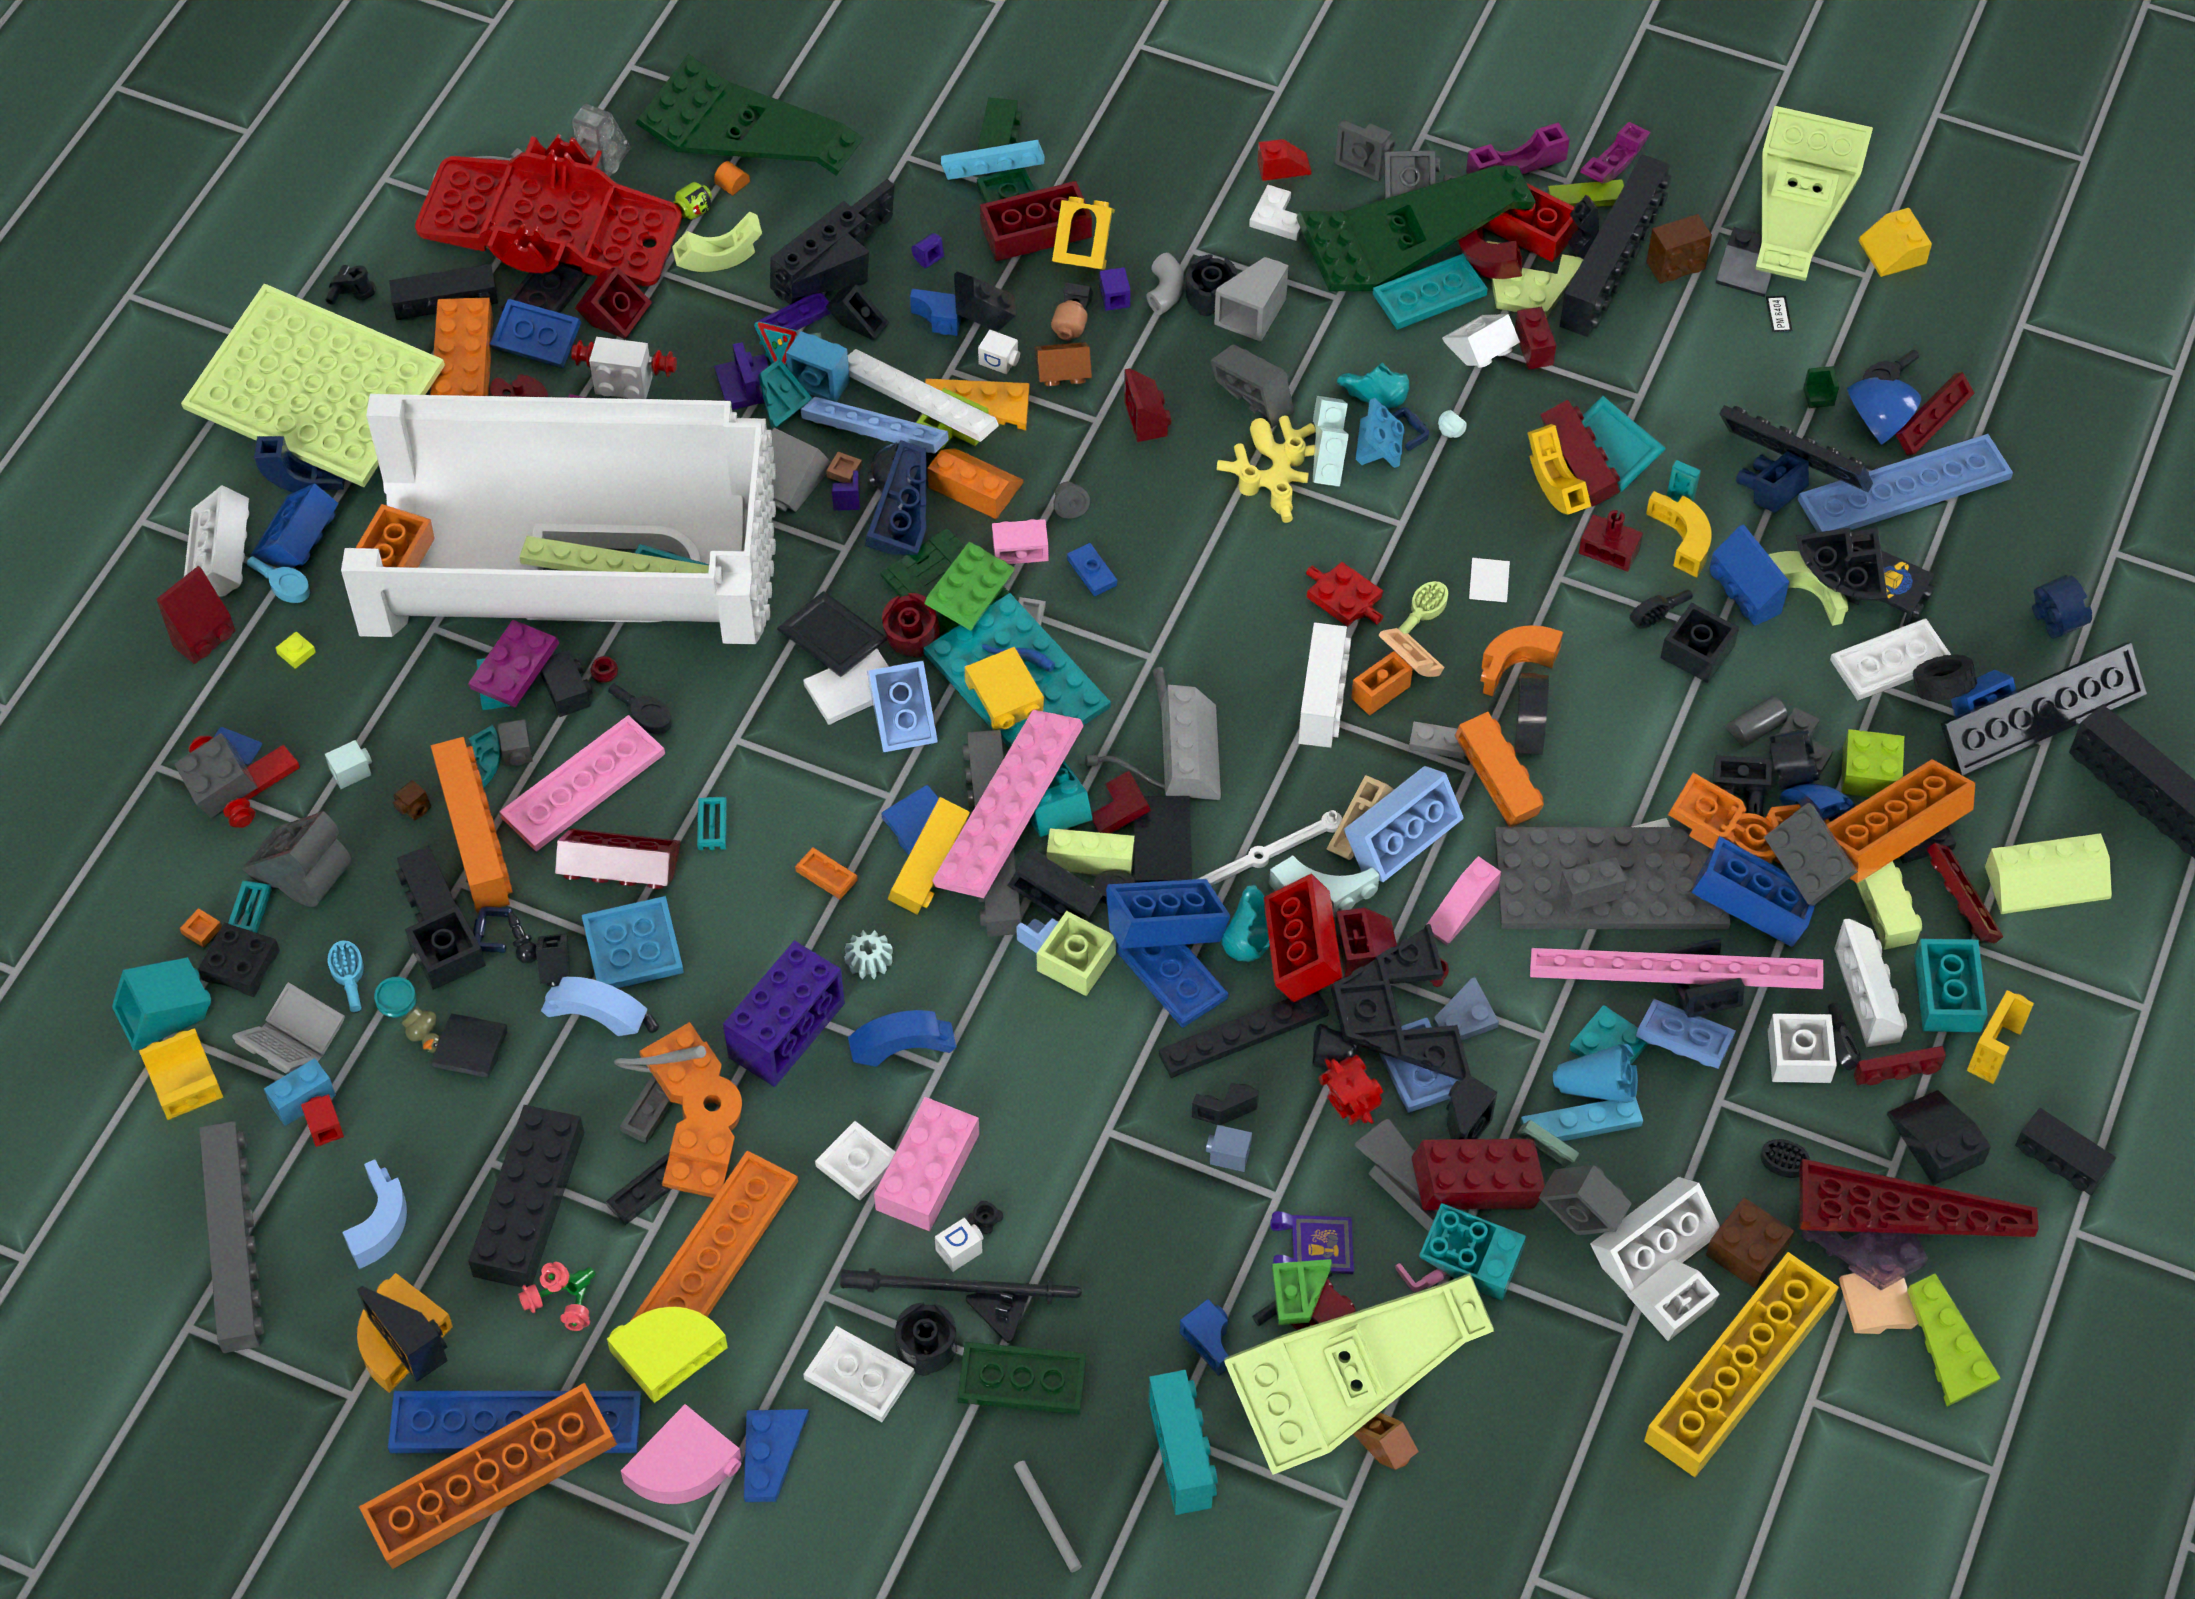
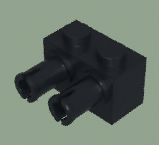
M1716 755L1713 765V784L1734 796L1736 794H1746V813L1754 814L1755 808L1756 814L1764 817V795H1769L1771 788L1772 758Z

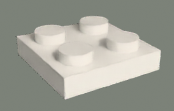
M854 1121L815 1161L818 1169L858 1200H861L883 1178L896 1152Z

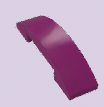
M1628 122L1617 133L1615 142L1600 157L1591 158L1581 168L1580 173L1601 183L1610 182L1632 162L1649 138L1650 132Z

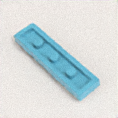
M1039 140L944 155L941 156V165L947 179L951 180L1044 164L1045 156Z
M1635 1096L1631 1097L1634 1101L1628 1103L1607 1100L1521 1117V1125L1532 1120L1561 1141L1640 1127L1643 1124V1118Z

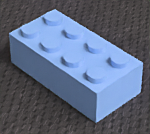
M1424 766L1344 828V831L1361 872L1373 867L1379 874V881L1384 882L1464 819L1446 773Z

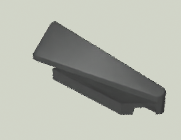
M1384 1119L1360 1138L1355 1146L1377 1164L1369 1172V1175L1429 1232L1438 1210H1423L1411 1158L1415 1151L1389 1119Z

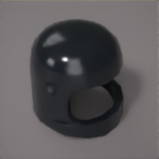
M1324 1024L1316 1026L1313 1038L1312 1067L1328 1070L1325 1059L1330 1061L1335 1059L1340 1063L1347 1057L1358 1056L1359 1046L1344 1041L1341 1031L1330 1029L1328 1025Z

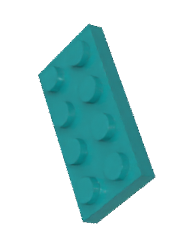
M1460 254L1374 287L1373 296L1398 330L1487 295L1488 288L1464 254Z

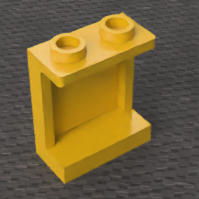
M1015 647L965 666V683L969 690L974 688L991 718L993 730L1008 729L1015 723L1028 719L1032 710L1043 711L1044 696Z

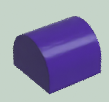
M931 233L911 248L915 260L924 269L944 257L942 238L936 233Z

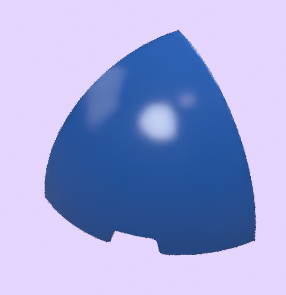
M1874 377L1858 381L1847 387L1857 411L1881 445L1895 435L1910 420L1921 402V395L1913 387L1897 379L1890 381Z
M1819 784L1797 785L1784 790L1779 797L1784 806L1800 804L1803 807L1805 804L1810 803L1817 810L1823 821L1829 818L1830 822L1856 807L1855 803L1845 794L1834 788Z

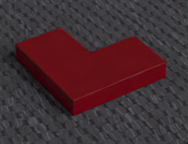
M1127 771L1105 783L1114 801L1091 814L1099 833L1110 834L1150 812L1151 809L1130 771Z

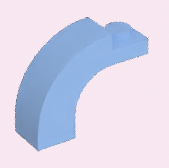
M562 977L559 986L551 987L546 994L541 1012L548 1017L566 1014L587 1016L602 1023L617 1036L638 1033L647 1008L632 996L606 983L582 977Z
M375 1159L365 1163L364 1166L378 1196L377 1206L367 1220L343 1232L347 1246L359 1269L377 1261L391 1250L400 1238L407 1218L406 1200L399 1179L391 1180L385 1167L380 1169Z

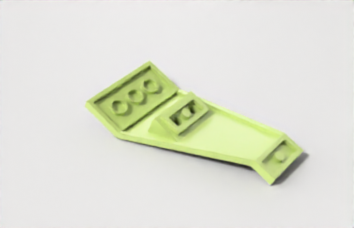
M1774 107L1762 152V244L1755 270L1806 281L1812 256L1861 176L1873 127L1783 107ZM1795 181L1797 185L1791 187L1788 185V182ZM1817 186L1822 191L1817 193L1813 191V188Z

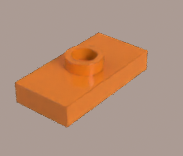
M814 847L795 866L797 873L840 900L858 881L855 873Z

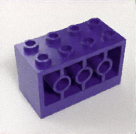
M794 940L723 1023L728 1058L775 1087L845 1004L841 969Z

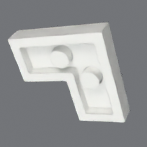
M1267 185L1250 218L1249 227L1297 241L1302 231L1296 219L1298 214L1285 210L1291 199V192Z

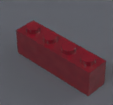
M1566 400L1540 414L1544 426L1556 425L1564 460L1571 473L1577 479L1586 482L1591 507L1620 493L1617 484L1621 481L1614 467L1608 468L1606 464L1608 457L1602 447L1597 448L1593 441L1596 440V437L1590 426L1585 428L1581 421L1584 420V417L1578 406L1573 408L1569 400Z

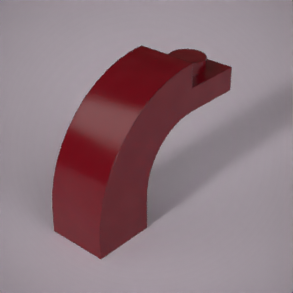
M1483 226L1458 240L1462 253L1476 273L1493 279H1509L1522 276V255L1516 240L1498 244L1483 241Z

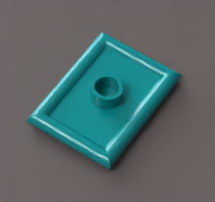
M1604 396L1600 397L1583 414L1584 420L1581 421L1585 428L1590 426L1596 437V440L1593 441L1595 446L1603 448L1608 457V461H1606L1608 468L1614 467L1621 481L1617 483L1620 492H1623L1666 450L1661 443Z

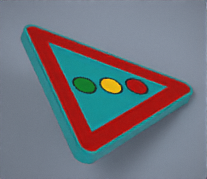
M760 321L756 322L754 326L761 340L759 344H763L765 348V356L769 357L771 364L780 358L786 365V352L794 342L797 331Z

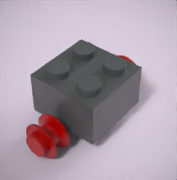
M222 733L214 738L211 736L195 738L189 746L190 754L174 765L196 805L210 818L223 811L225 817L229 818L228 822L232 827L243 828L248 826L255 817V811L253 808H250L249 800L242 797L258 787L237 749Z

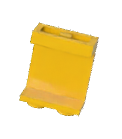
M195 1028L189 1031H181L174 1037L161 1042H154L146 1048L139 1050L167 1120L223 1098Z

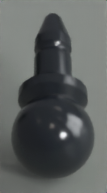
M509 912V926L512 928L515 939H517L512 943L514 947H517L516 957L522 963H532L537 959L536 944L531 942V935L525 936V931L520 925L521 922L513 912Z

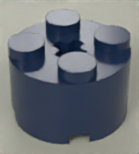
M2064 575L2034 589L2036 604L2032 605L2033 613L2038 620L2043 618L2046 622L2047 632L2052 639L2061 637L2091 623V606L2085 607L2083 599L2087 598V595L2081 584L2073 576L2067 577V575Z

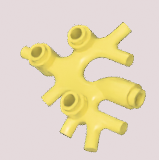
M1282 416L1279 418V423L1285 442L1278 444L1274 441L1270 424L1265 419L1258 418L1252 421L1250 433L1258 451L1272 460V467L1267 470H1258L1255 466L1250 465L1244 445L1240 443L1234 446L1237 460L1234 462L1218 460L1217 470L1238 475L1239 491L1246 496L1257 494L1260 487L1268 488L1271 491V507L1278 514H1281L1284 523H1288L1293 520L1291 514L1293 509V490L1289 483L1292 481L1308 483L1309 473L1296 471L1291 466H1299L1304 462L1305 457L1314 455L1315 445L1306 446L1303 439L1315 433L1316 429L1310 423L1301 429L1295 430L1291 426L1289 417Z

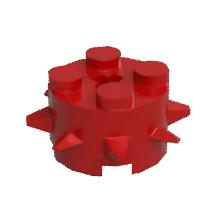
M1357 1055L1352 1058L1347 1057L1340 1063L1335 1059L1331 1061L1325 1059L1328 1071L1319 1076V1082L1322 1086L1327 1084L1329 1088L1327 1098L1342 1119L1349 1117V1125L1354 1124L1358 1120H1361L1364 1124L1367 1121L1373 1124L1374 1121L1370 1112L1381 1106L1382 1098L1380 1095L1383 1093V1090L1375 1078L1370 1080L1364 1072L1366 1066L1362 1059Z

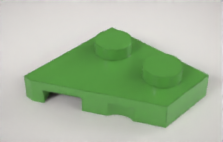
M1331 1259L1272 1264L1278 1325L1310 1322L1330 1273Z

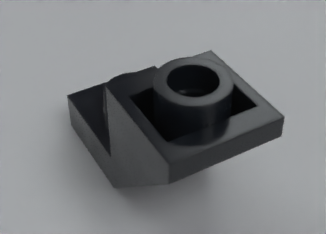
M1587 195L1575 205L1570 213L1579 229L1573 233L1568 244L1575 254L1582 259L1586 256L1599 232L1598 209Z
M1231 1082L1224 1102L1211 1095L1202 1096L1196 1094L1192 1103V1118L1215 1125H1223L1257 1110L1259 1091L1247 1084L1238 1085Z

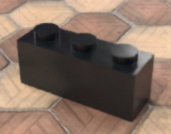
M429 845L397 858L400 869L395 870L401 886L407 885L409 889L405 894L410 907L416 906L419 913L415 914L418 923L456 906Z
M1032 848L1007 885L1059 919L1068 911L1087 921L1103 895L1092 885L1085 883Z
M2039 1108L2026 1124L2015 1144L2023 1154L2035 1158L2044 1164L2050 1172L2059 1174L2071 1182L2076 1189L2085 1191L2089 1195H2092L2116 1160L2115 1156L2042 1108Z

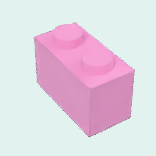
M1045 519L992 523L995 557L1004 560L1007 564L1049 561Z

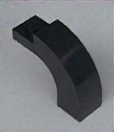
M1521 673V676H1519V702L1515 735V752L1543 755L1549 675Z

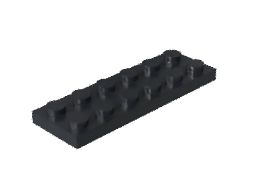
M1724 405L1719 415L1729 432L1781 455L1788 451L1809 461V467L1865 492L1870 491L1873 482L1864 466L1865 463L1855 457L1847 459L1841 456L1838 450L1829 446L1824 449L1818 446L1815 440L1807 436L1799 438L1794 435L1793 431L1784 426L1776 428L1770 425V421L1761 416L1753 418L1747 415V411L1738 406L1730 408Z

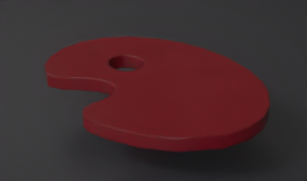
M519 374L517 379L512 382V385L499 377L495 378L490 385L492 396L548 397L547 390L541 382L524 374ZM504 392H510L511 394H510V395H504L503 393H504Z

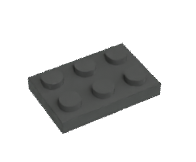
M1810 803L1805 804L1764 836L1808 905L1814 906L1858 872L1817 810Z

